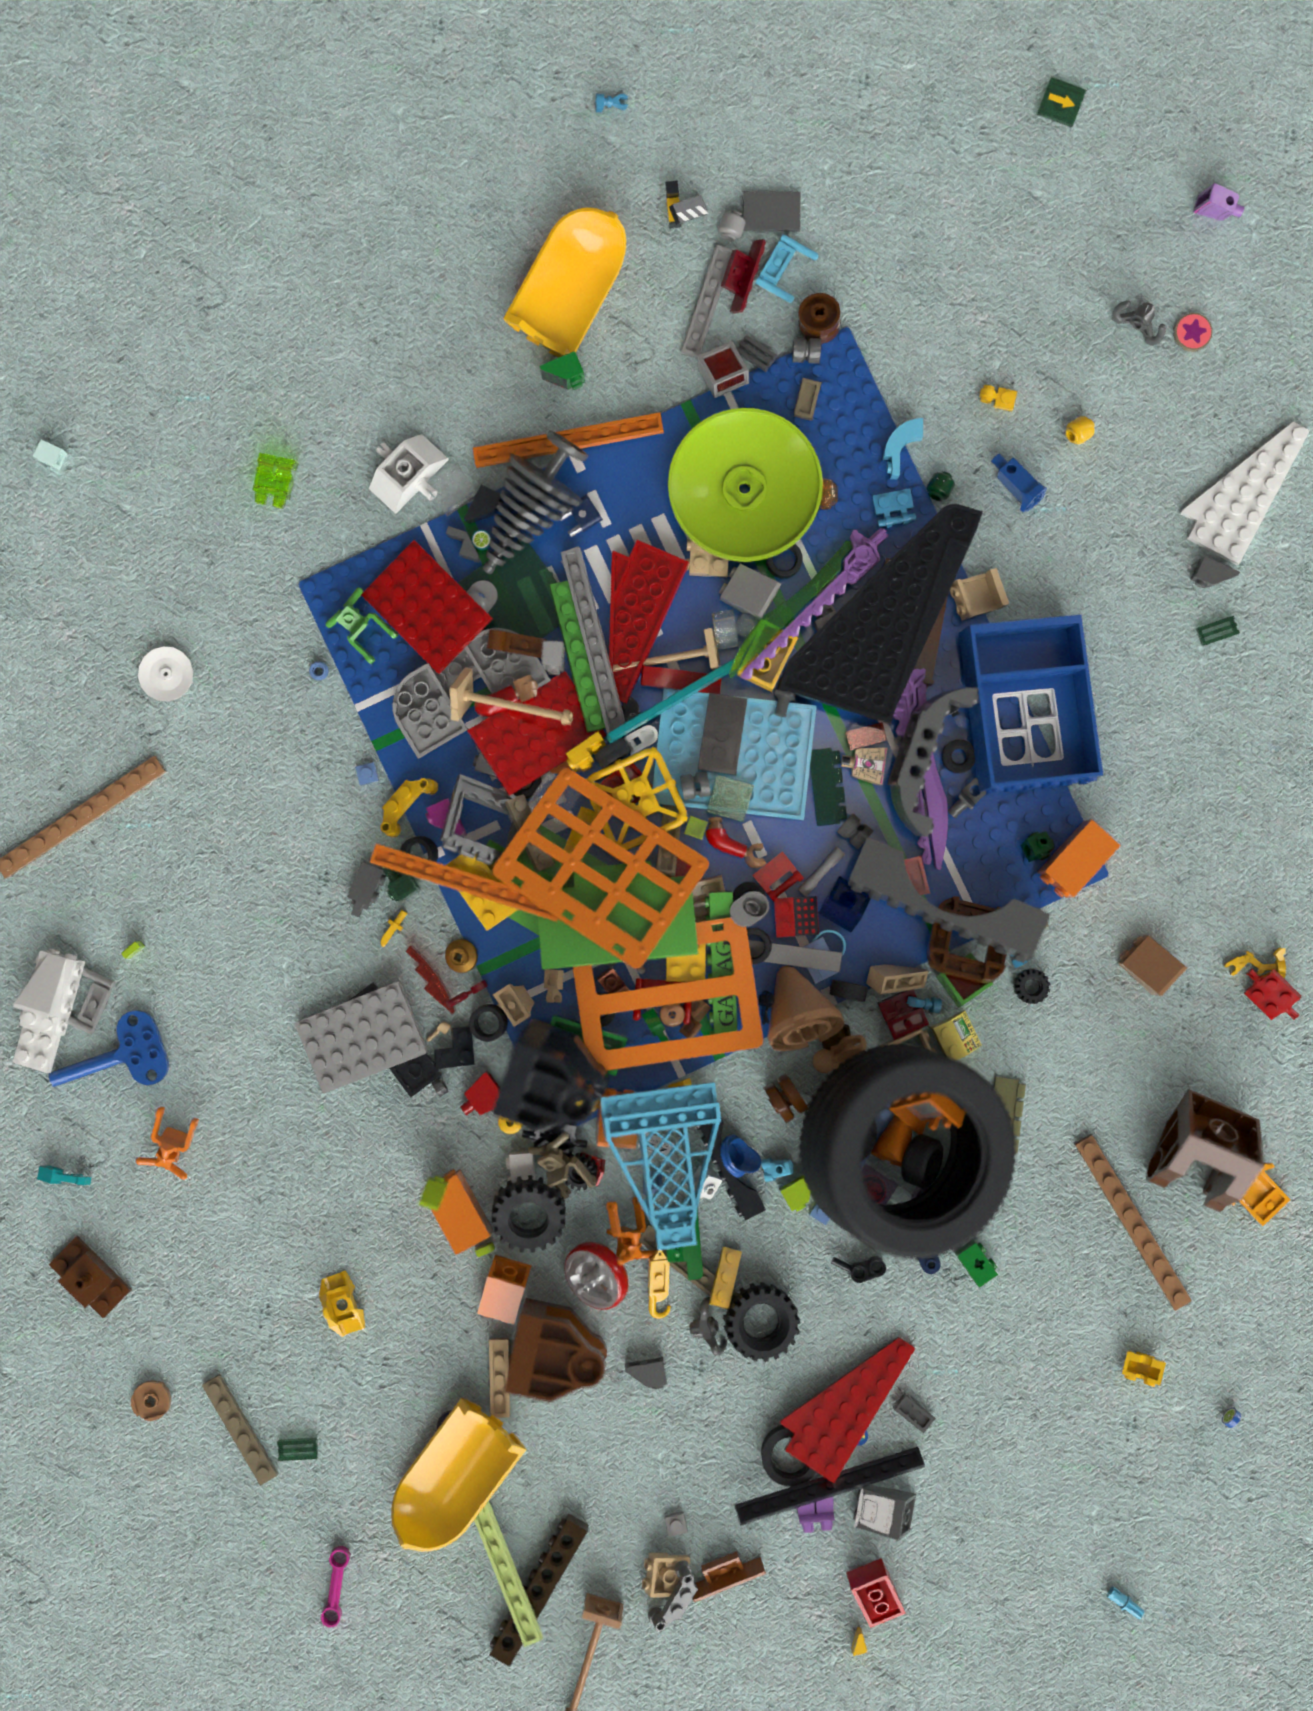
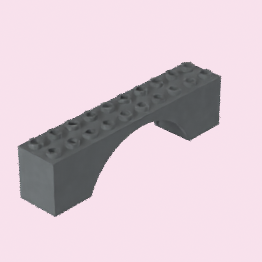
M869 837L865 841L848 882V885L851 886L850 889L861 894L862 891L868 893V897L873 900L879 901L882 899L887 902L886 905L895 909L901 907L905 909V913L911 916L917 914L922 916V920L927 923L933 924L936 922L941 924V928L951 932L955 930L959 932V936L965 939L974 938L979 945L995 947L996 952L1006 955V953L1014 955L1013 959L1022 963L1033 958L1051 915L1016 899H1013L999 910L980 916H959L944 912L927 902L917 892L905 868L904 852Z

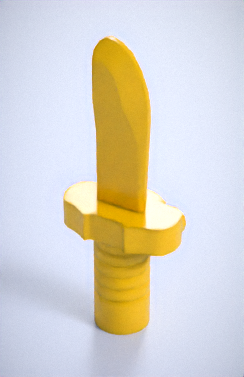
M400 910L394 921L391 919L387 921L391 926L381 938L382 947L386 946L396 929L400 931L403 929L400 924L408 914L404 910Z

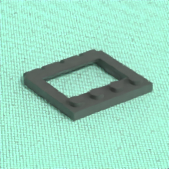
M459 774L456 778L440 838L443 841L442 847L456 852L459 847L458 854L472 859L477 854L476 860L491 865L494 860V867L503 854L502 851L454 833L456 823H458L463 806L462 801L465 798L510 816L505 802L517 796H509L505 791ZM513 820L510 826L505 849L508 847L512 839L517 834V829L513 823Z

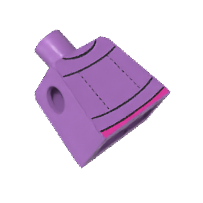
M1214 183L1198 194L1193 213L1223 221L1231 215L1238 218L1241 217L1244 206L1237 204L1239 199L1237 193Z

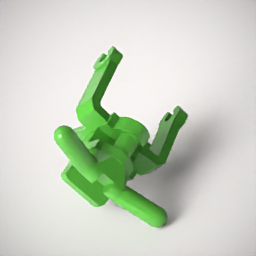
M358 587L344 603V609H339L326 621L325 625L331 628L338 622L351 633L347 637L348 642L364 656L368 663L372 664L376 659L355 640L368 625V621L372 618L393 639L399 634L376 613L371 612L365 617L359 614V609L353 607L363 593V589Z

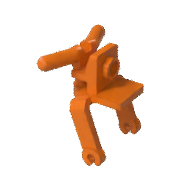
M160 1106L156 1112V1120L151 1134L152 1142L160 1146L156 1153L157 1158L138 1157L136 1158V1164L163 1167L180 1179L185 1180L187 1173L173 1164V1162L178 1161L180 1151L185 1152L191 1146L199 1119L194 1118L191 1121L188 1133L166 1127L163 1134L159 1136L158 1132L165 1111V1107Z
M637 1197L632 1199L637 1229L634 1230L620 1226L616 1201L606 1203L611 1227L607 1229L606 1233L614 1238L618 1237L616 1255L619 1257L617 1259L619 1265L632 1261L634 1258L636 1260L652 1258L656 1251H641L640 1249L642 1243L639 1242V1238H641V1233L646 1230L644 1210Z

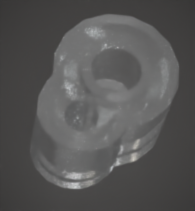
M734 610L711 613L717 650L738 647L739 641Z

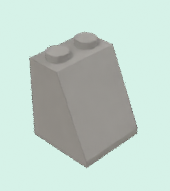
M740 564L738 568L734 567L729 575L731 580L728 585L724 583L720 589V600L759 623L779 591L781 584Z

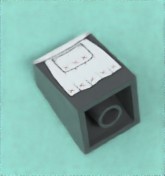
M873 1485L862 1487L857 1494V1501L859 1503L853 1516L855 1520L854 1527L899 1541L910 1532L916 1493Z

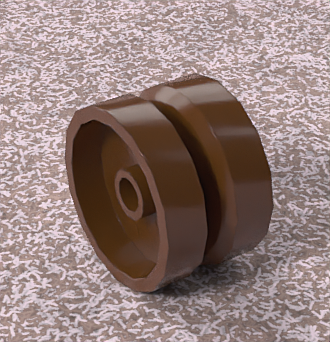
M815 293L802 301L798 311V326L801 335L807 341L810 338H821V344L828 343L838 334L841 311L836 299L825 293Z
M785 1073L777 1078V1082L782 1088L781 1091L777 1089L774 1083H769L763 1089L769 1096L768 1100L777 1114L780 1113L784 1121L788 1123L794 1119V1113L790 1106L793 1105L800 1114L808 1110V1106Z

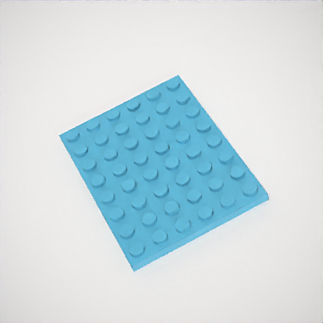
M664 688L663 700L680 690ZM697 692L661 713L657 751L662 755L672 779H675L677 783L675 786L685 807L804 820L816 705L789 703L787 716L779 717L774 715L778 701L747 698L736 775L707 771L711 796L700 798L696 795L695 799L684 800L680 776L688 774L695 776L696 773L706 772L698 770L709 693ZM656 761L652 789L666 783ZM694 783L695 789L700 788L699 783ZM668 788L655 794L659 804L676 806Z

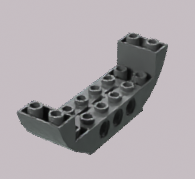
M963 688L942 692L926 701L917 711H912L887 785L891 787V798L900 820L916 836L928 838V835L932 833L934 828L933 818L918 814L912 810L918 804L919 798L917 796L919 790H922L924 787V775L930 769L932 763L930 760L931 755L937 749L938 742L936 740L938 734H941L943 731L944 717L948 715L951 705L959 708H968L975 705L979 696L977 694L978 688Z

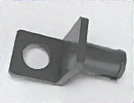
M781 677L778 690L774 692L776 698H778L774 715L786 717L789 701L795 702L796 695L779 689L783 679Z
M974 778L959 792L958 797L960 799L948 809V812L954 818H957L967 807L972 810L975 804L986 794V791L981 792L978 796H973L970 793L971 786L978 785L977 778Z

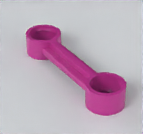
M344 1546L334 1548L329 1558L333 1569L328 1603L321 1614V1621L327 1627H335L342 1617L339 1601L344 1567L347 1566L351 1556L348 1548ZM336 1552H343L347 1557L346 1562L337 1563L334 1560V1554ZM327 1610H334L338 1614V1619L335 1621L328 1620L325 1617V1612Z

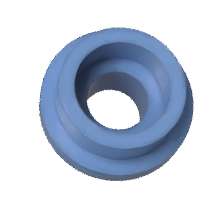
M316 661L310 666L309 673L313 679L320 681L328 676L329 669L324 662ZM322 668V673L318 675L316 670Z

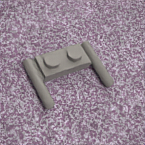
M84 967L82 975L94 980V983L90 987L77 1017L78 1019L70 1016L68 1024L93 1034L95 1026H97L111 995V989L114 987L115 981Z

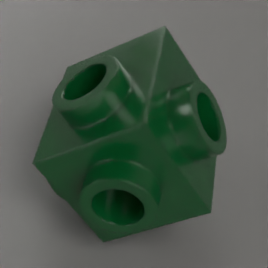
M1037 831L1030 834L1020 845L1029 862L1040 859V861L1047 859L1055 848L1053 839L1048 835L1047 831L1042 833Z

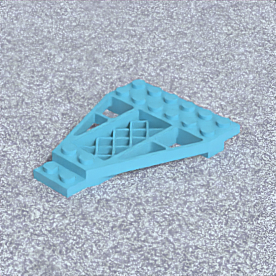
M715 1082L600 1097L604 1137L653 1229H655L657 1250L697 1245L695 1234L697 1208L719 1123L721 1122ZM713 1123L707 1150L690 1152L687 1127ZM670 1129L664 1137L657 1132ZM673 1131L681 1136L675 1145L667 1140ZM645 1132H650L647 1137L645 1136ZM654 1133L662 1138L656 1148L648 1143ZM639 1134L641 1158L639 1160L623 1162L611 1141V1137ZM664 1142L673 1147L667 1156L658 1151ZM681 1143L683 1147V1152L680 1149H678V1146ZM647 1145L654 1150L649 1157ZM675 1150L683 1155L677 1165L669 1159ZM656 1153L665 1158L658 1168L650 1162ZM705 1155L697 1188L694 1191L691 1157ZM667 1161L675 1166L669 1176L661 1171ZM683 1162L685 1165V1171L680 1168ZM642 1164L645 1200L641 1197L626 1166ZM649 1164L656 1169V1171L652 1174L651 1177L649 1171ZM677 1170L686 1175L680 1184L671 1179ZM659 1172L666 1177V1180L660 1187L652 1182ZM669 1181L677 1186L671 1196L663 1190ZM685 1182H687V1191L682 1187ZM651 1184L658 1188L653 1197ZM680 1189L688 1194L681 1204L674 1199ZM661 1192L669 1197L662 1207L655 1202V1199ZM672 1200L678 1204L674 1206H668Z

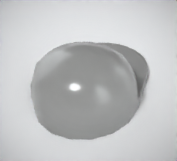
M477 581L467 591L487 613L496 603L497 590L488 581Z
M750 891L731 905L730 916L739 926H752L767 914L769 902L762 893Z

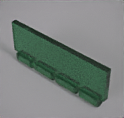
M831 748L814 749L811 752L810 768L817 826L840 824V820L847 819L846 806H838V803L845 802L844 787H836V784L843 783L842 768H834L833 766L841 764L840 751H832Z

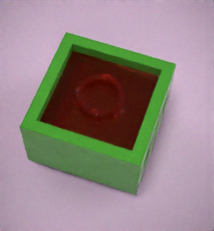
M971 952L965 956V958L976 960ZM943 973L936 976L958 1008L993 985V982L979 983Z

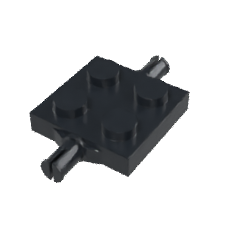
M568 1122L534 1132L527 1130L522 1132V1138L533 1139L534 1147L547 1146V1144L554 1141L563 1132H567L569 1138L557 1148L561 1149L562 1153L568 1157L572 1154L575 1146L587 1148L588 1140L577 1139L576 1123Z

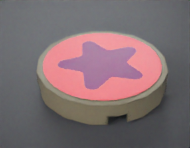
M1189 313L1178 320L1174 327L1173 336L1176 344L1182 347L1183 350L1196 352L1209 344L1213 329L1210 321L1200 313Z

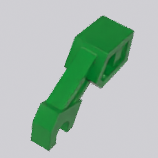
M652 1008L642 1014L653 1036L657 1035L661 1042L669 1041L663 1032L666 1029L655 1010Z

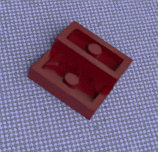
M914 989L902 991L877 1002L894 1040L929 1025L923 1008L912 1007L907 1004L908 996L917 998Z

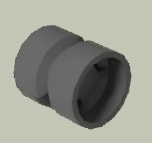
M794 337L792 362L803 363L804 360H807L808 363L819 364L821 338H810L806 341L805 337Z
M707 771L696 773L695 776L691 774L680 776L684 800L695 799L696 795L700 798L711 796ZM694 783H699L700 788L695 789Z
M852 813L838 829L837 833L844 839L849 838V843L856 849H859L874 830L867 824L862 825L861 819Z

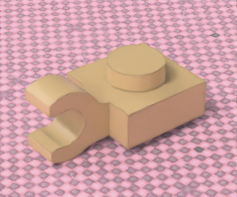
M545 969L544 988L548 989L547 1002L561 1003L562 995L559 990H563L564 970Z

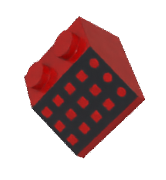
M817 896L774 898L776 937L819 935Z

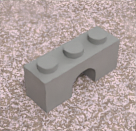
M543 641L542 666L548 672V675H560V672H564L566 650L563 642Z

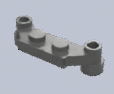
M685 1560L677 1562L674 1567L679 1577V1582L664 1608L654 1607L647 1614L650 1623L654 1625L658 1632L663 1631L669 1623L682 1618L698 1590L696 1583L693 1582L691 1567Z

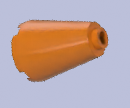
M894 1115L875 1143L871 1154L883 1161L887 1160L890 1161V1164L901 1167L905 1151L912 1139L913 1130Z

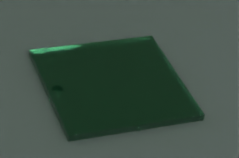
M521 541L520 543L525 546L521 551H517L509 546L515 555L511 559L503 555L502 558L506 560V563L502 566L496 565L492 574H487L483 571V564L458 582L466 592L475 582L483 580L492 583L497 590L496 603L488 612L493 620L482 631L491 628H503L520 635L544 638L559 627L549 588L550 584L557 583V581L554 579L553 573L549 572L529 543Z

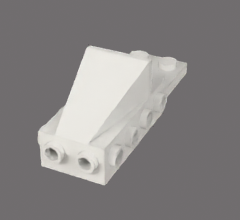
M48 948V951H40L36 957L35 971L13 1007L23 1010L20 1014L21 1021L19 1026L23 1027L13 1063L41 1072L51 1073L60 1038L66 1033L68 1019L71 1015L85 961L77 959L76 955L69 953L62 955L59 950Z

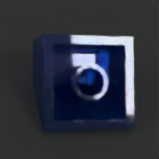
M839 876L818 913L847 931L852 932L862 919L871 898L868 897V893L862 891L860 894L851 890V886L848 885L849 881Z

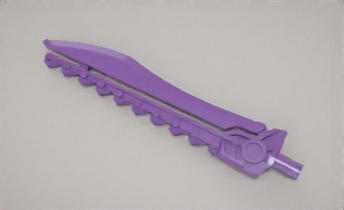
M924 668L913 670L897 705L894 718L900 722L896 729L898 736H904L912 710L917 711L926 702V685L922 682L926 672ZM932 753L930 769L924 775L925 784L923 791L927 817L934 819V828L930 834L934 867L940 870L947 841L948 809L947 798L941 785ZM919 790L917 796L919 801L916 808H913L912 811L925 816L922 790ZM920 836L917 844L920 848L924 849L921 857L922 862L929 865L932 861L929 838Z

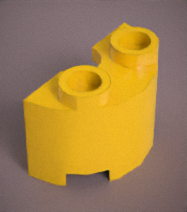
M1128 1350L1122 1374H1124L1126 1379L1136 1381V1378L1144 1380V1384L1155 1387V1384L1161 1385L1166 1362L1157 1360L1154 1356L1137 1351L1134 1353Z

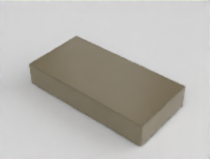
M806 378L802 379L794 417L812 421L821 382Z

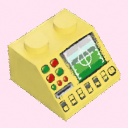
M966 1011L960 1012L930 1027L943 1055L956 1061L982 1046Z

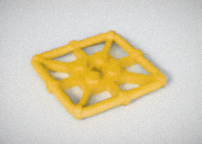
M655 747L641 750L622 760L618 759L614 764L592 773L586 779L601 790L611 793L613 798L633 811H638L646 819L647 816L658 811L677 818L659 827L665 832L681 826L685 821L687 822L686 808L675 786L677 783L675 779H672L662 755ZM649 756L642 776L630 781L625 766ZM655 759L666 783L652 789L647 777ZM619 770L625 784L612 789L594 781ZM668 788L679 813L660 807L655 794ZM633 795L636 797L640 796L641 800L638 801V805L631 803ZM590 800L596 813V818L602 808ZM608 822L603 828L606 837L626 850L642 844L647 838L641 835L623 844L629 829L628 824L624 822L618 841L615 840Z

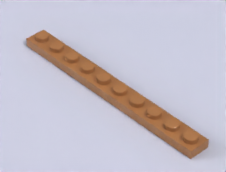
M151 757L0 858V872L4 878H9L165 774L166 771L157 757Z
M1090 1134L1075 1143L1074 1145L1173 1310L1176 1311L1190 1303L1192 1300L1094 1137Z

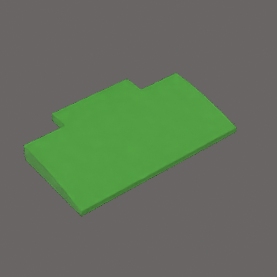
M646 861L651 866V861ZM616 864L590 868L616 883L628 865ZM575 872V887L561 889L594 912L598 910L608 895ZM638 872L625 890L659 913H661L672 897V894ZM685 876L671 877L670 879L680 885ZM693 891L647 959L698 955ZM619 901L606 918L607 921L639 942L643 940L653 923ZM567 910L561 914L570 921L574 918V915ZM538 916L543 970L623 962L558 919L556 922ZM617 943L613 947L614 950L622 955L626 950Z

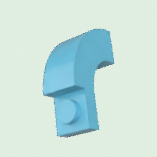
M923 418L912 419L900 425L891 434L886 443L882 460H890V462H887V473H890V479H898L900 476L901 449L908 443L921 442L923 438Z

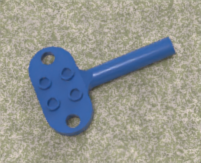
M140 1010L124 1014L118 1021L116 1028L120 1043L119 1048L49 1073L50 1083L53 1087L121 1063H125L128 1066L133 1079L140 1084L154 1085L162 1081L168 1073L169 1061L153 1017L147 1012ZM131 1015H135L138 1018V1023L135 1026L129 1023ZM149 1070L156 1071L157 1078L155 1080L148 1078Z

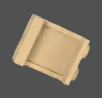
M997 568L967 579L955 580L950 589V594L956 603L957 613L962 621L1002 609L1009 604Z

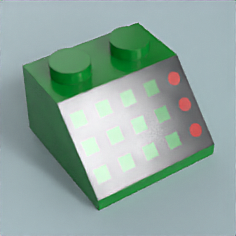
M575 351L539 366L543 380L569 390L572 388L575 390L582 387L583 383H585L584 371Z

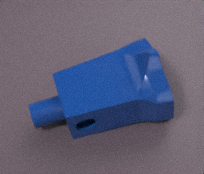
M999 453L992 459L991 462L999 469L997 479L1020 502L1022 513L1030 511L1044 498L1047 487L1038 482L1014 457L1007 462Z

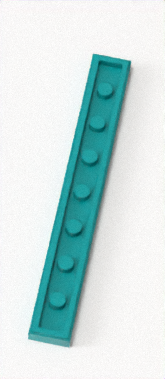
M737 656L610 731L607 735L608 741L610 743L616 741L736 670L742 665V659L740 656Z

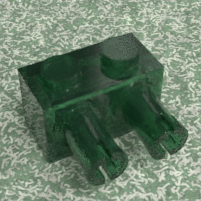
M381 867L390 881L389 885H387L389 889L387 893L392 901L403 902L421 891L413 876L407 874L402 876L398 871Z

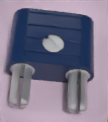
M587 494L580 498L583 502L578 506L570 504L573 508L572 511L561 513L563 518L560 521L572 515L578 524L568 531L571 537L580 531L585 532L603 520Z

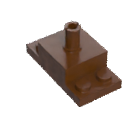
M76 1236L49 1264L61 1277L58 1282L84 1308L90 1305L103 1319L132 1290L79 1236Z

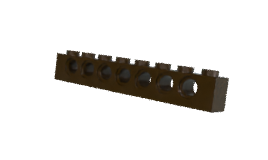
M568 1514L566 1519H561L557 1527L559 1529L556 1536H551L547 1544L549 1546L547 1552H542L538 1559L540 1564L537 1569L533 1568L529 1574L528 1579L530 1581L527 1586L523 1585L529 1603L533 1606L532 1610L536 1620L588 1532L589 1525L571 1514ZM569 1535L572 1539L564 1541L562 1536ZM554 1552H560L562 1554V1557L555 1558L552 1554ZM550 1569L552 1574L545 1575L542 1571ZM540 1586L543 1590L536 1592L533 1590V1587ZM509 1610L510 1616L507 1620L503 1619L498 1629L500 1630L497 1637L494 1636L489 1644L491 1648L489 1655L510 1667L523 1645ZM511 1637L513 1641L506 1642L503 1638Z

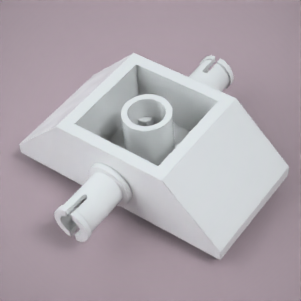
M421 434L404 440L394 451L384 442L380 445L385 451L379 446L377 447L376 452L385 460L377 467L369 490L395 514L418 491L427 497L429 501L434 499L431 494L436 497L437 490L430 486L427 481L449 459Z

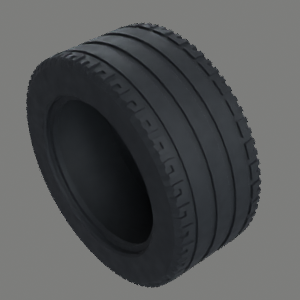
M903 1044L883 1045V1047L876 1046L867 1049V1051H861L859 1054H854L853 1058H847L844 1063H840L837 1069L834 1068L832 1073L826 1076L827 1079L820 1083L821 1086L816 1089V1094L811 1097V1103H808V1111H805V1118L802 1120L803 1127L800 1129L801 1136H799L801 1144H799V1157L802 1160L800 1165L802 1166V1174L805 1176L804 1181L814 1201L836 1225L869 1247L891 1256L905 1259L932 1258V1256L937 1257L940 1254H947L948 1251L956 1250L955 1248L962 1247L964 1243H969L971 1238L977 1237L976 1234L978 1232L981 1233L983 1228L989 1225V1221L995 1218V1213L999 1212L1000 1205L1004 1203V1197L1008 1195L1007 1190L1011 1187L1010 1181H1013L1012 1174L1015 1173L1014 1164H1016L1015 1155H1017L1015 1147L1017 1145L1014 1139L1016 1135L1013 1133L1012 1119L1009 1117V1111L1005 1108L1006 1104L1002 1101V1097L986 1078L971 1067L922 1047ZM929 1092L949 1097L961 1109H964L966 1113L961 1127H957L953 1122L950 1126L951 1141L949 1155L937 1180L924 1193L907 1202L892 1205L875 1203L865 1186L861 1170L862 1147L873 1121L887 1106L907 1095Z

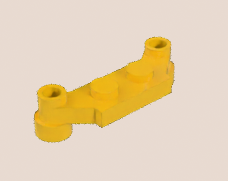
M421 778L411 782L406 779L382 807L384 814L383 822L380 825L381 831L392 838L399 836L401 826L397 821L422 793L428 795L435 794L438 791V783L429 778Z

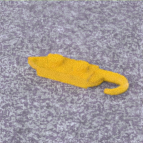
M656 1250L652 1258H649L648 1309L650 1315L656 1319L666 1317L671 1309V1306L668 1305L664 1312L658 1313L656 1311V1302L664 1300L669 1295V1262H667V1256L664 1255L662 1250Z

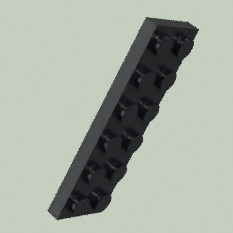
M373 982L350 1000L377 990L379 987ZM427 1053L389 1068L410 1098L442 1075L439 1069H435V1063Z

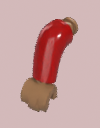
M527 675L513 681L514 689L512 685H509L486 696L517 703L519 702L517 697H519L521 702L537 696L538 685L531 675ZM475 702L474 706L475 711L481 717H490L508 709Z
M711 817L708 819V822L711 824L709 829L705 831V834L712 847L739 858L744 857L746 864L752 868H759L766 864L763 858L758 859L753 855V851H761L763 849V843L753 844L747 848V845L728 836L726 830L723 829V825L720 824L722 822L721 817Z

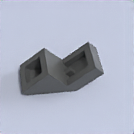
M448 526L446 535L463 542L459 555L462 558L479 563V555L467 532Z

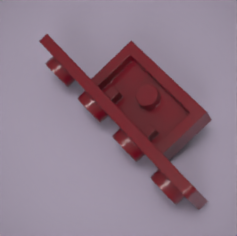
M764 239L752 242L748 256L737 249L732 250L721 287L735 294L730 308V312L733 314L742 313L747 306V299L753 288V280L759 270L761 256L765 251L766 240Z

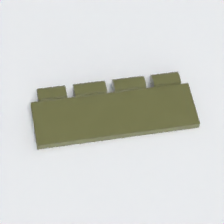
M995 1077L994 1088L1002 1097V1101L1006 1104L1005 1108L1009 1111V1117L1012 1119L1011 1124L1014 1126L1013 1133L1016 1136H1020L1021 1121L1014 1120V1116L1022 1117L1024 1102L1016 1101L1017 1097L1024 1098L1026 1084H1019L1017 1079ZM1014 1139V1142H1016L1017 1147H1015V1151H1017L1018 1153L1019 1140Z

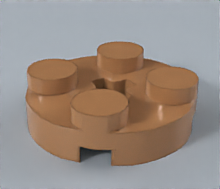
M150 1380L143 1382L136 1388L131 1397L133 1412L146 1421L160 1419L171 1406L170 1391L162 1381ZM149 1396L155 1398L154 1405L147 1403L146 1400L149 1399Z

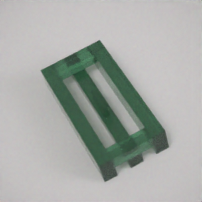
M1234 615L1196 628L1202 647L1240 634V631L1237 630V623L1234 621ZM1228 621L1230 622V625L1204 634L1202 633V630L1223 624ZM1232 628L1233 632L1210 639L1208 641H1205L1204 639L1205 637Z
M317 1438L281 1439L277 1442L278 1461L318 1458ZM313 1444V1447L283 1448V1445ZM313 1452L309 1454L283 1455V1453Z

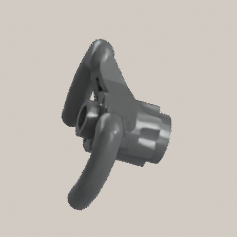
M1129 300L1123 301L1115 307L1112 313V320L1117 324L1127 323L1132 325L1134 329L1139 330L1143 334L1146 344L1154 346L1164 338L1166 333L1165 324L1159 325L1158 334L1154 337L1152 320L1155 317L1156 309L1151 303L1145 302L1139 305L1136 311L1120 314V312L1131 305Z
M706 1297L700 1304V1319H694L690 1323V1333L693 1338H704L710 1346L713 1355H721L726 1349L727 1340L722 1339L718 1346L715 1335L719 1330L717 1320L709 1317L708 1305L710 1297Z

